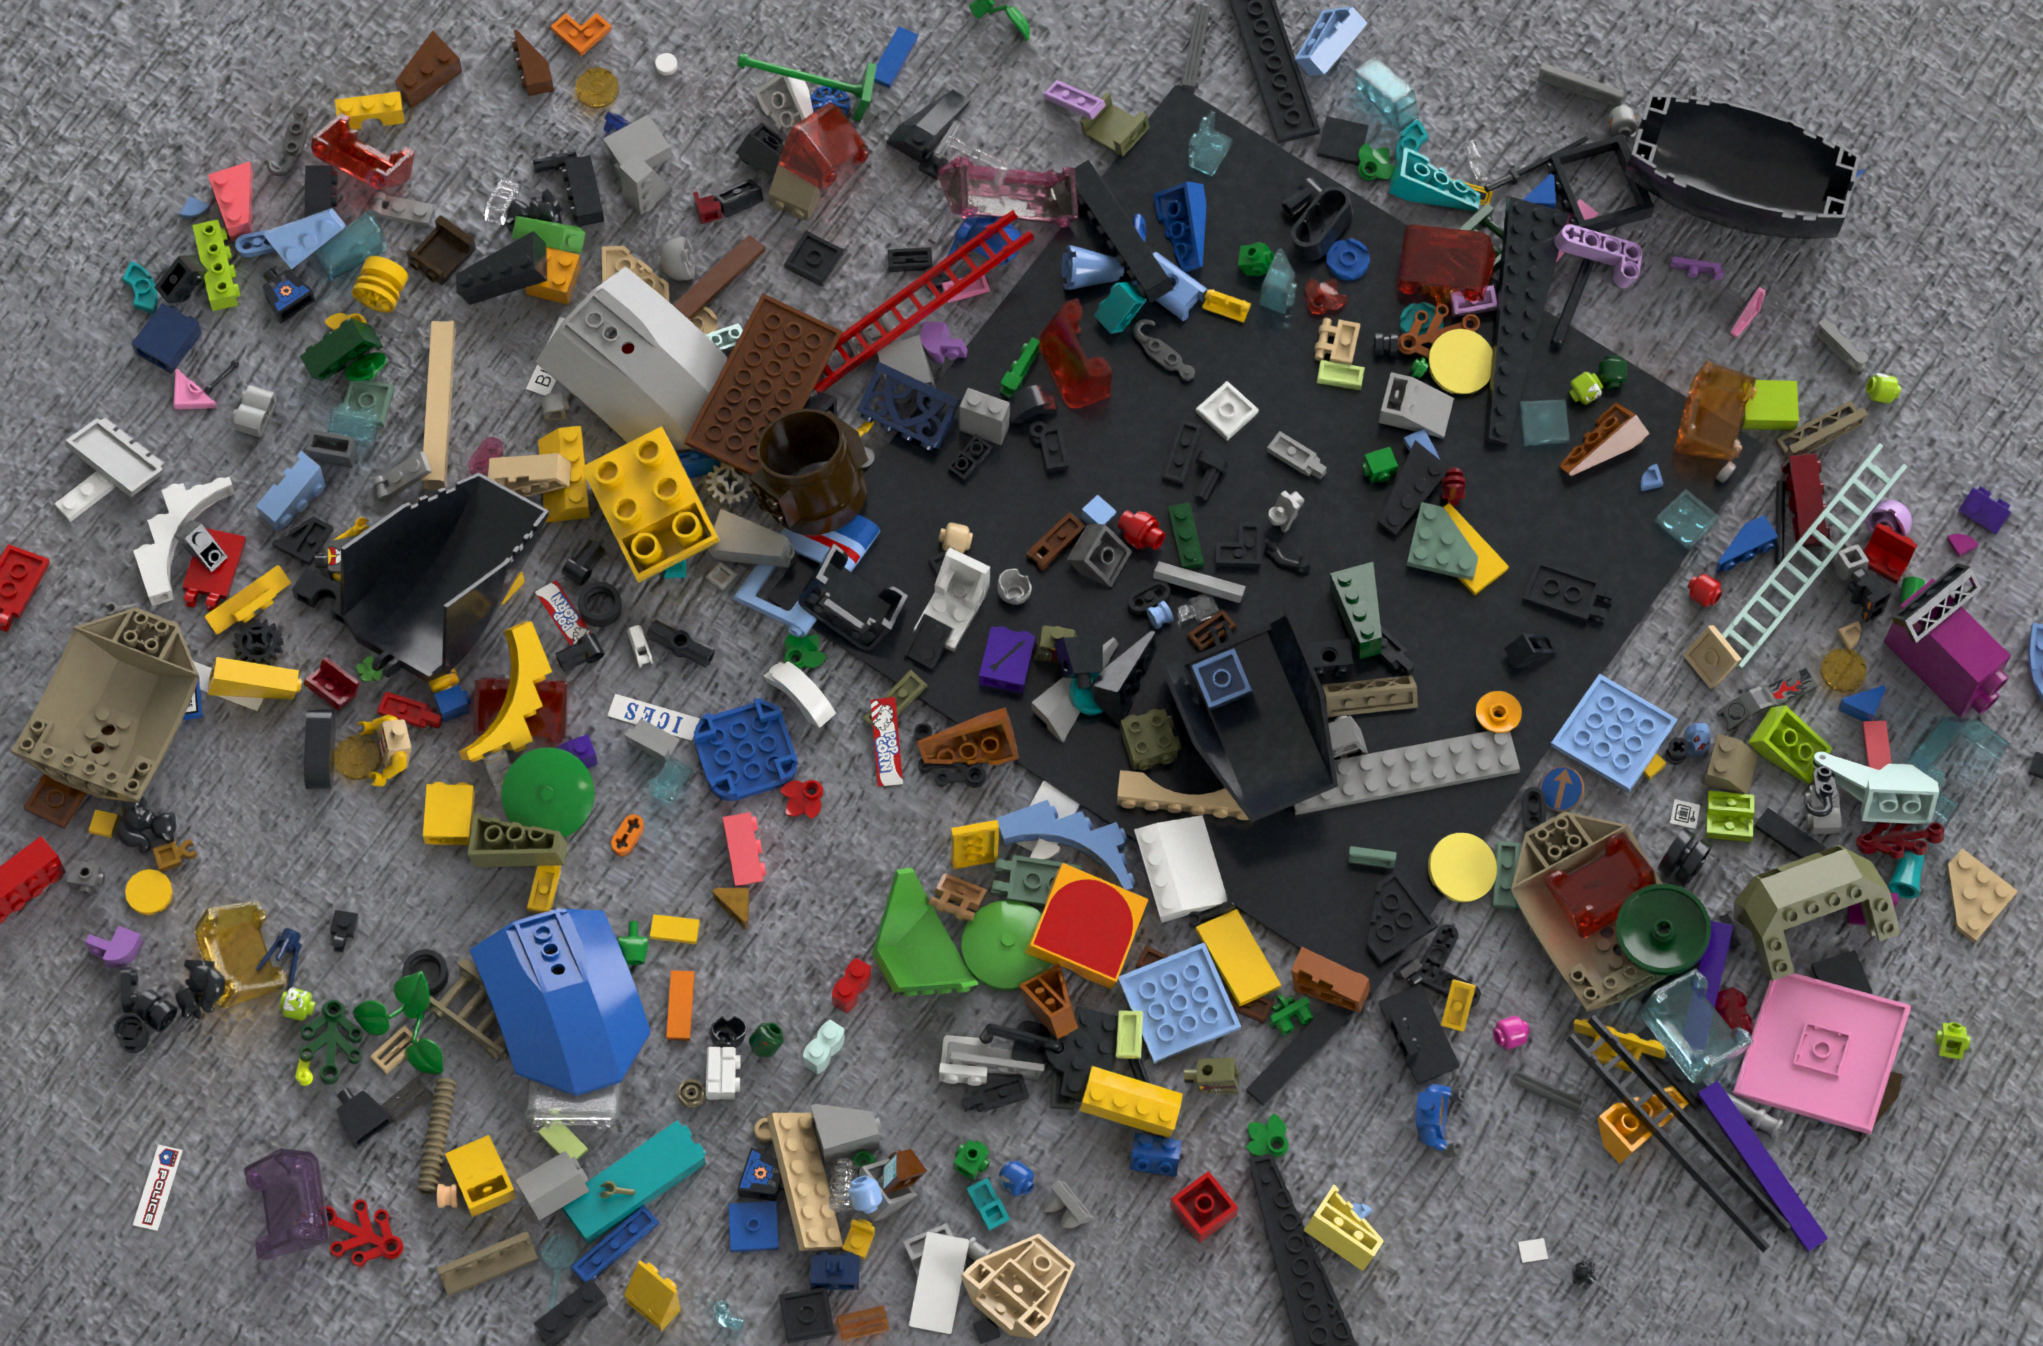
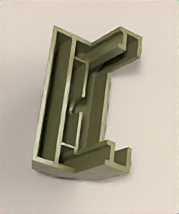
M1841 845L1755 875L1734 900V920L1751 930L1762 974L1772 981L1794 973L1783 930L1860 902L1868 935L1871 937L1877 936V940L1880 942L1901 934L1890 890L1873 863Z

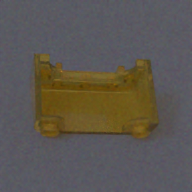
M259 900L207 908L195 926V936L202 959L215 961V968L225 978V992L217 1001L220 1008L233 1007L282 990L287 984L285 971L280 967H273L270 958L260 971H256V967L267 953L260 931L263 923L266 921V913L261 908Z

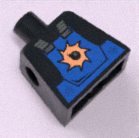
M271 268L264 273L263 277L267 281L262 286L264 295L280 324L315 301L313 290L290 270H285L278 275Z
M751 1147L737 1188L738 1196L776 1201L780 1190L785 1191L778 1160Z

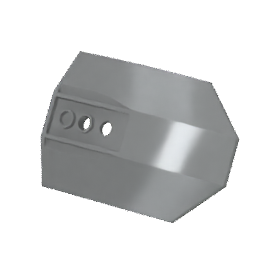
M625 266L593 289L566 317L535 362L600 417L626 443L662 426L675 451L695 450L685 445L684 442L727 362V356L680 311ZM609 330L617 331V336L613 339L606 338L605 334ZM626 343L634 345V351L630 354L622 352V346Z

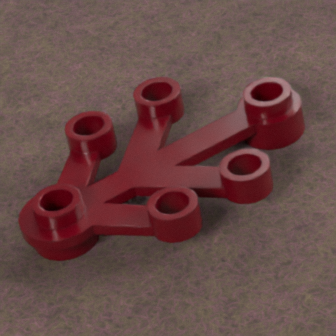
M1876 822V826L1870 833L1857 837L1856 846L1861 853L1872 854L1877 850L1890 855L1894 859L1903 858L1904 849L1912 851L1916 855H1924L1927 852L1926 842L1917 840L1913 843L1908 840L1925 838L1930 843H1941L1944 840V828L1939 823H1931L1926 829L1903 832L1912 824L1897 823L1887 835L1880 836L1884 830L1890 828V822Z

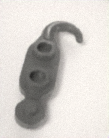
M303 106L294 109L293 116L295 120L287 127L283 143L284 167L276 170L272 167L271 161L267 162L268 171L272 175H287L291 172L294 163L303 152L307 134L306 126L303 123L309 116L308 110Z
M1149 319L1138 321L1134 325L1133 334L1137 341L1141 343L1146 354L1168 371H1178L1183 380H1192L1195 376V370L1192 366L1184 365L1181 356L1163 341L1145 336L1141 332L1143 325L1149 324L1154 326L1155 322Z

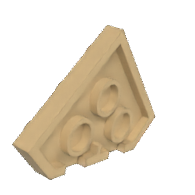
M625 246L602 247V283L626 266L669 302V283L663 278L658 277L643 261L634 257Z
M1962 848L1948 864L1947 874L1951 886L1950 894L1952 907H1954L1956 929L1975 943L2018 891Z

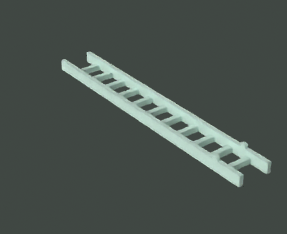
M1879 443L1721 634L1724 638L1729 635L1748 651L1736 666L1739 670L1743 668L1763 644L1770 633L1908 467L1905 464L1901 465L1895 474L1889 478L1879 467L1873 465L1871 461L1883 447L1882 444ZM1865 468L1886 484L1877 495L1857 479ZM1851 485H1854L1872 501L1863 512L1843 496ZM1838 501L1858 517L1850 528L1846 527L1830 513V510ZM1824 518L1844 533V536L1836 545L1816 529ZM1810 535L1814 536L1831 551L1822 562L1802 546ZM1797 551L1817 567L1809 578L1788 562ZM1783 567L1803 583V586L1795 595L1791 594L1774 579ZM1769 585L1789 600V603L1781 612L1760 596ZM1755 602L1759 603L1776 618L1767 629L1746 613ZM1742 618L1762 635L1753 646L1733 630Z

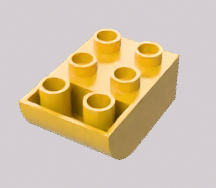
M662 426L581 467L639 583L720 542Z

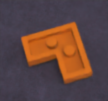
M565 13L550 26L551 31L580 56H583L612 30V25L598 13H595L583 25H579Z

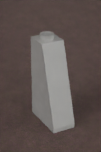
M720 510L714 527L720 542L707 548L715 560L789 567L790 560L794 557L795 547L786 536L725 510Z

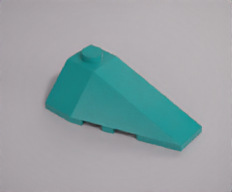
M1406 147L1403 148L1391 177L1390 194L1411 202L1478 211L1480 193L1461 180H1453L1447 176L1445 169L1434 167L1429 163L1430 159L1425 155Z

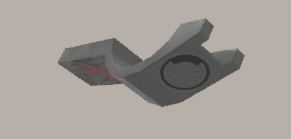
M1805 667L1768 686L1756 687L1745 692L1719 709L1717 715H1724L1729 722L1726 729L1729 732L1739 727L1745 720L1766 708L1787 704L1815 690L1818 685Z

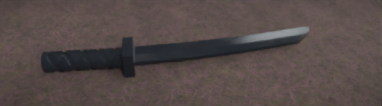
M1587 135L1556 152L1580 146L1590 138ZM1550 155L1516 172L1513 168L1510 169L1508 175L1484 185V190L1489 193L1509 183L1517 184L1519 176L1546 164L1549 161Z

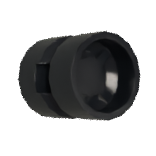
M152 989L142 993L132 1009L133 1014L138 1015L143 1021L148 1020L147 1024L157 1032H162L168 1028L178 1011L177 1007L169 1001H162V996Z
M125 1014L116 1021L114 1033L122 1049L129 1053H138L148 1046L150 1035L143 1020L138 1015Z

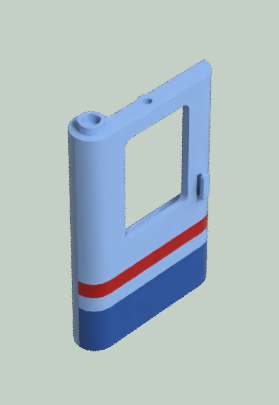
M856 515L843 527L821 535L797 534L785 527L779 534L786 536L795 547L796 553L818 563L821 562L829 548L835 544L847 554L848 561L845 568L852 572L881 531L874 522ZM757 564L732 599L789 627L788 631L793 636L805 637L817 621V618L805 611L798 601L790 611H786L756 597L759 590L777 567Z

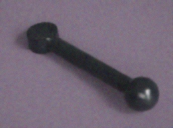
M232 360L230 366L204 388V392L210 394L213 388L233 368H238V360Z

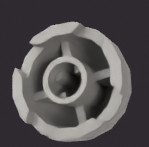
M681 236L669 240L662 247L661 256H658L659 268L664 269L665 274L676 281H685L695 277V264L692 265L691 260L693 250L688 237Z

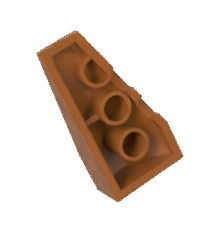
M1617 402L1599 416L1595 421L1597 424L1592 432H1586L1583 436L1585 441L1581 446L1573 448L1559 466L1560 469L1573 476L1642 443L1644 438L1649 435V432L1637 415Z

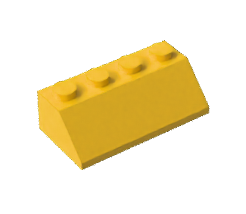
M581 426L558 428L538 440L539 455L558 453L570 461V485L567 488L543 493L544 508L549 510L546 522L590 518L587 479L581 468L585 465Z
M1092 1066L1079 1111L1170 1138L1175 1129L1183 1094Z

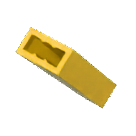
M216 657L209 676L207 695L293 700L296 692H300L302 679H298L299 670Z

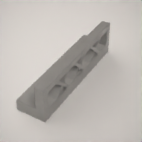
M949 1042L947 1046L946 1064L987 1067V1073L1008 1076L1022 1074L1023 1078L1037 1080L1044 1072V1064L1013 1060L1012 1050Z

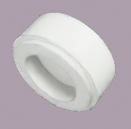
M663 53L657 57L655 64L658 73L665 76L675 73L677 70V59L674 55Z

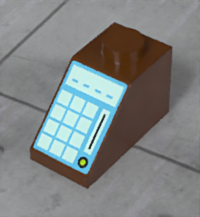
M912 1149L897 1150L889 1156L890 1161L883 1167V1191L885 1194L913 1186L927 1172Z

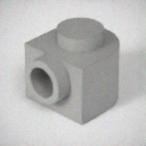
M550 393L541 400L545 420L559 421L567 419L566 410H570L568 398L562 397V393Z

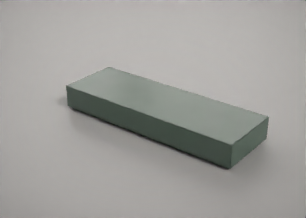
M1497 841L1496 843L1497 876L1493 886L1492 909L1516 910V900L1511 892L1519 861L1520 843Z

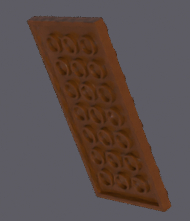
M762 293L684 444L752 476L761 468L756 454L757 442L761 433L779 416L805 407L843 331Z

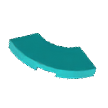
M1419 119L1407 126L1401 133L1395 151L1396 165L1404 147L1418 152L1420 146L1428 141L1429 135Z
M130 261L122 281L134 291L133 306L136 309L154 314L158 306V292L154 288L156 286L155 282L146 269Z

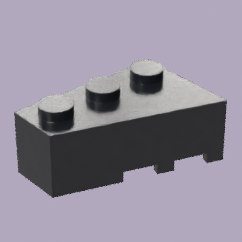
M305 165L304 218L331 208L335 211V207L338 206V195L336 194L338 172L334 170L332 165Z

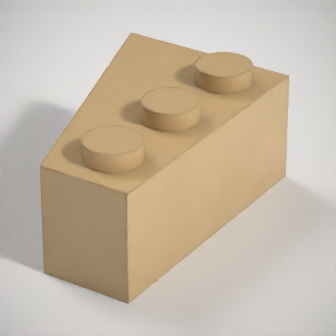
M558 453L489 458L488 478L523 497H528L569 487L571 462Z

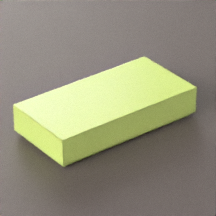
M1321 360L1317 383L1361 390L1365 367Z
M1119 1011L1116 1057L1118 1059H1141L1142 1011Z
M556 1116L538 1131V1134L558 1155L566 1151L570 1159L575 1156L578 1161L588 1152V1148Z

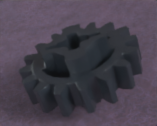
M256 618L254 624L247 621V627L239 626L241 633L234 634L236 641H233V646L236 648L234 651L236 656H240L241 661L246 662L248 660L250 663L257 664L265 662L267 665H270L269 660L271 658L277 660L276 653H282L281 645H284L283 638H280L282 636L281 631L277 630L275 623L269 626L267 619L260 623L259 619ZM273 637V644L271 647L269 643L271 642V638ZM246 639L248 643L245 645L246 648L244 649L243 645Z

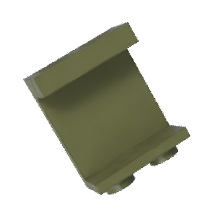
M1106 92L1100 98L1104 100L1106 106L1095 118L1091 120L1082 116L1080 120L1082 133L1124 157L1150 128L1148 116L1142 111L1135 117L1113 105L1110 93Z

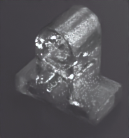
M505 749L490 753L480 759L499 800L502 799L501 790L504 777L511 766Z

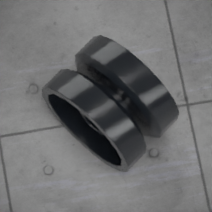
M1686 827L1683 828L1673 841L1657 868L1658 871L1668 876L1679 866L1675 875V882L1684 888L1698 874L1713 846L1706 840L1701 839L1691 849L1695 840V833Z

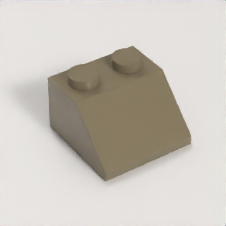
M779 163L769 191V204L778 211L783 210L797 219L809 221L820 202L819 179Z
M1717 734L1703 785L1731 793L1749 794L1759 755L1741 740Z

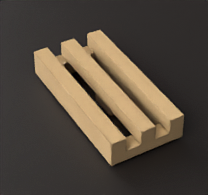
M404 1025L370 1056V1059L387 1075L406 1058V1048L386 1066L385 1064L412 1040L413 1033ZM405 1034L408 1035L403 1041H401L397 1046H395L383 1059H378L402 1036H404Z

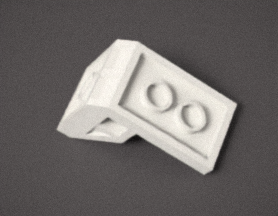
M952 548L948 549L935 583V593L923 614L925 613L954 628L945 647L954 652L986 597L990 586V566ZM923 614L921 615L919 621L917 622V624H916V626H915V628H914V632H915V630H916V628H917V626H918V624H919V622H920V620H921Z

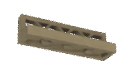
M1850 400L1776 439V444L1786 458L1789 456L1806 455L1863 425L1868 413L1864 407L1857 410ZM1846 409L1850 410L1851 414L1840 418L1841 412ZM1825 420L1834 422L1825 428H1821L1822 422ZM1806 430L1815 431V433L1803 438V433ZM1789 439L1798 441L1788 448L1784 443Z
M1412 675L1322 685L1327 717L1418 707L1417 686Z
M526 1231L437 1267L446 1293L450 1297L539 1260L529 1233Z

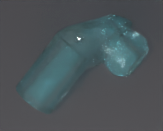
M717 1301L714 1307V1314L719 1324L724 1327L742 1330L744 1319L732 1316L726 1301Z

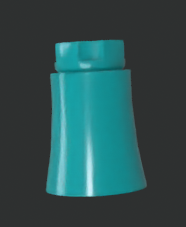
M1904 849V857L1898 859L1893 876L1887 886L1890 893H1898V897L1904 899H1914L1920 895L1924 855H1916L1912 851Z

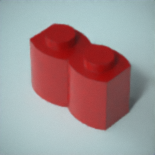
M858 958L849 963L844 977L835 984L832 990L833 1006L845 1013L850 1012L855 1007L859 994L865 991L870 984V965Z

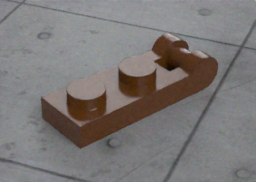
M1069 512L1027 551L1025 556L1030 561L1034 560L1037 563V567L1043 571L1082 534L1086 526ZM1042 549L1047 552L1044 557L1039 553Z

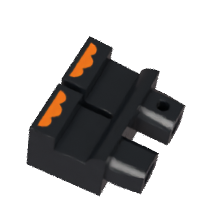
M1863 568L1852 573L1851 579L1853 581L1847 586L1852 593L1850 602L1853 604L1860 603L1863 607L1861 616L1865 622H1868L1885 611L1891 592L1875 573L1869 576Z

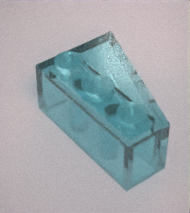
M1373 57L1354 70L1357 88L1367 96L1398 133L1419 119L1415 90L1377 58Z
M369 209L315 251L317 262L329 280L332 281L361 265L367 257L377 256L388 250L384 230Z

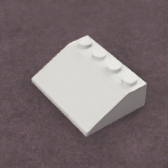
M1203 816L1155 823L1134 830L1162 923L1187 916L1191 912H1201L1218 907L1223 902H1227L1226 892Z

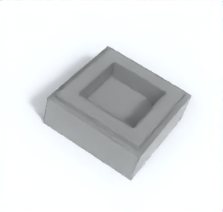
M719 562L705 577V580L723 594L737 579V574Z

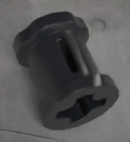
M1676 737L1671 739L1668 744L1669 747L1665 752L1666 760L1673 765L1683 763L1688 752L1687 741Z

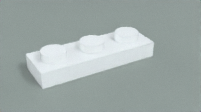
M96 471L58 500L55 506L71 522L117 486Z

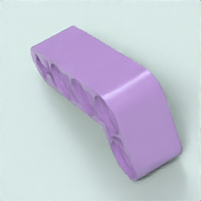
M1570 224L1566 225L1555 237L1556 247L1563 252L1615 266L1613 280L1620 288H1628L1639 276L1642 249L1634 242Z

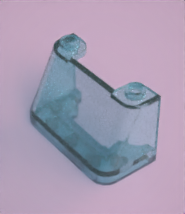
M1695 968L1654 991L1642 1009V1016L1646 1024L1692 1082L1699 1084L1748 1049L1754 1041L1746 1030L1740 1027L1733 1030L1730 1029L1704 996L1707 992L1708 983L1706 978Z

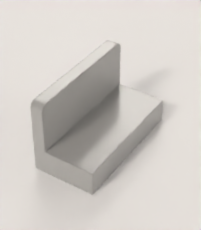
M643 719L639 720L634 730L629 727L625 734L627 743L664 763L668 762L680 742L679 738Z

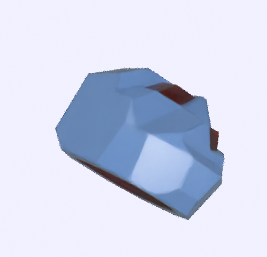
M1694 723L1685 729L1684 739L1688 743L1687 754L1690 757H1702L1710 748V729L1706 723Z

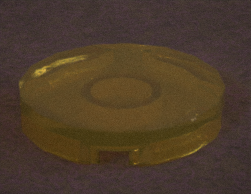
M600 67L586 70L584 74L577 78L575 85L580 102L587 107L595 109L605 108L612 104L619 92L617 78L611 74V71Z
M1834 649L1823 659L1820 672L1823 681L1834 691L1842 693L1852 692L1858 689L1866 678V663L1860 654L1851 649Z
M352 735L337 745L334 751V762L338 772L344 777L351 780H362L369 777L371 772L377 770L380 764V751L371 738L363 735Z

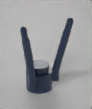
M285 928L282 935L277 936L275 943L260 961L256 971L261 970L278 946L280 951L276 957L277 961L281 960L284 952L291 953L293 950L288 989L292 988L298 955L302 944L299 943L300 933L293 929Z

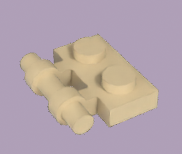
M1324 318L1322 325L1319 326L1318 334L1320 336L1314 348L1316 352L1315 359L1321 361L1324 358V354L1328 353L1331 354L1330 362L1352 365L1360 324L1339 320L1338 326L1334 327L1331 326V319ZM1329 336L1335 337L1333 344L1327 343Z

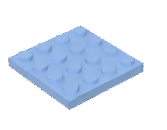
M1599 674L1551 742V747L1625 791L1630 792L1676 726L1678 719Z
M1205 943L1118 977L1119 984L1131 1011L1143 1012L1142 1037L1154 1064L1241 1029V1025Z

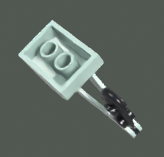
M1817 752L1813 760V767L1815 768L1813 773L1815 794L1822 802L1824 808L1822 810H1815L1809 803H1806V810L1813 816L1824 817L1832 812L1833 802L1837 795L1836 784H1838L1862 802L1860 810L1862 821L1931 824L1939 795L1938 782L1913 765L1887 764L1881 770H1877L1835 757L1826 752Z

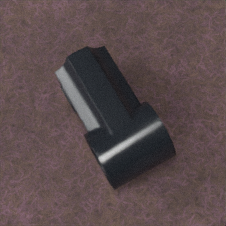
M1310 177L1299 186L1295 193L1285 199L1281 206L1286 215L1294 219L1306 210L1316 196L1324 189Z
M589 540L576 557H571L565 563L562 574L580 586L584 585L591 576L594 566L606 553L605 549L595 540Z
M589 633L579 638L576 644L556 652L555 655L561 669L565 672L585 662L589 664L597 662L603 658L605 653L596 635Z

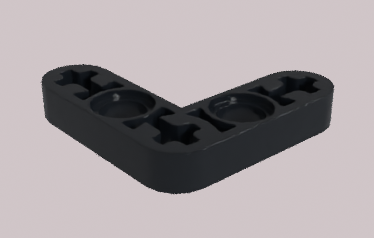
M1450 924L1439 928L1421 963L1423 966L1418 969V973L1423 979L1419 984L1448 998L1449 991L1445 990L1442 986L1445 980L1452 981L1454 979L1472 984L1443 970L1458 939V930ZM1450 932L1451 938L1447 940L1445 946L1441 945L1444 938L1443 934ZM1439 950L1444 954V958L1441 961H1436L1431 957V953ZM1430 965L1433 966L1431 977L1424 979L1423 973L1428 971ZM1477 986L1471 1007L1476 1006L1481 997V991Z

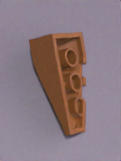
M1006 708L984 713L917 741L924 763L952 764L953 762H968V764L973 765L975 763L999 765L1019 759L1013 727Z

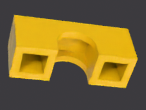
M400 91L335 99L340 131L362 129L361 123L371 118L381 120L383 126L405 123Z

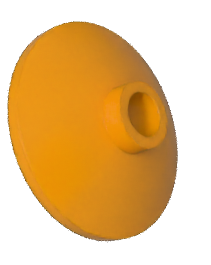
M1503 691L1489 692L1481 697L1477 703L1476 717L1479 723L1491 732H1509L1521 720V705L1509 693ZM1494 714H1500L1502 717H1495Z

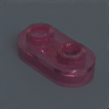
M488 437L483 440L468 462L471 475L477 473L485 476L488 475L489 458H499L504 453L503 444L500 439ZM496 449V452L490 453L489 450ZM479 466H483V467H484L482 470H477V469H476V468L479 467Z

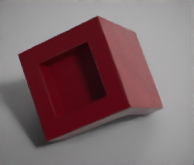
M696 191L693 192V197L700 223L704 224L722 219L721 206L719 201L715 202L714 195L699 198Z

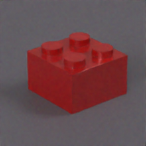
M1209 1171L1172 1197L1170 1201V1208L1198 1243H1201L1236 1217L1238 1212V1206Z

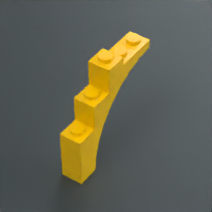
M525 621L504 630L511 664L506 698L498 716L487 731L475 742L458 751L462 760L475 762L484 758L483 754L488 751L495 753L502 749L519 752L526 749V744L533 741L524 718L536 714V709L543 707L534 684L545 680V675L551 673L552 670L532 621Z

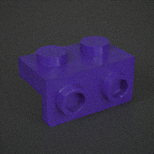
M1981 486L1979 489L1973 487L1958 511L1993 533L1998 534L2009 515L2013 512L2009 509L2011 505L2000 498L1996 501L1989 497L1991 492Z

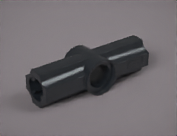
M656 619L651 623L646 634L647 639L671 650L676 657H685L705 668L710 665L716 652L714 648L690 637L686 631L676 630ZM679 641L686 642V644L683 646L676 645V643Z

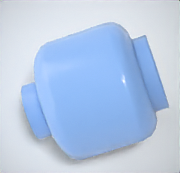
M861 1176L854 1179L848 1189L853 1208L857 1211H863L865 1214L876 1211L878 1209L877 1206L883 1200L878 1182L869 1176Z

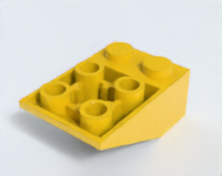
M489 1135L445 1153L472 1217L516 1199L514 1188Z
M640 1260L624 1293L625 1302L662 1332L681 1310L676 1290L677 1286L669 1278L666 1277L664 1280L658 1275L659 1271L651 1263L645 1264Z

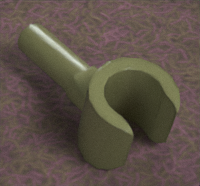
M606 1181L600 1185V1187H605L608 1190L599 1194L604 1199L613 1194H635V1189L616 1187L612 1181Z

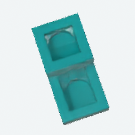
M988 1178L966 1188L973 1205L988 1231L1010 1220Z

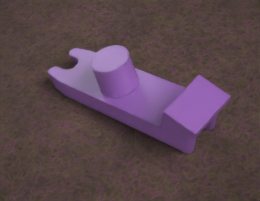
M1672 257L1670 267L1688 270V276L1691 278H1696L1698 272L1712 274L1713 279L1718 280L1723 279L1725 273L1722 271L1720 263Z

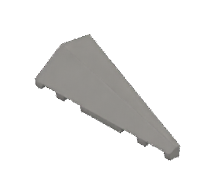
M1114 637L1103 645V669L1107 667L1111 656L1118 647ZM1064 677L1035 699L1031 705V710L1047 724V729L1062 743L1066 740L1067 734L1075 724L1080 713L1070 698L1069 689L1073 678Z

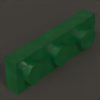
M1190 503L1168 506L1169 519L1181 568L1193 569L1204 567Z

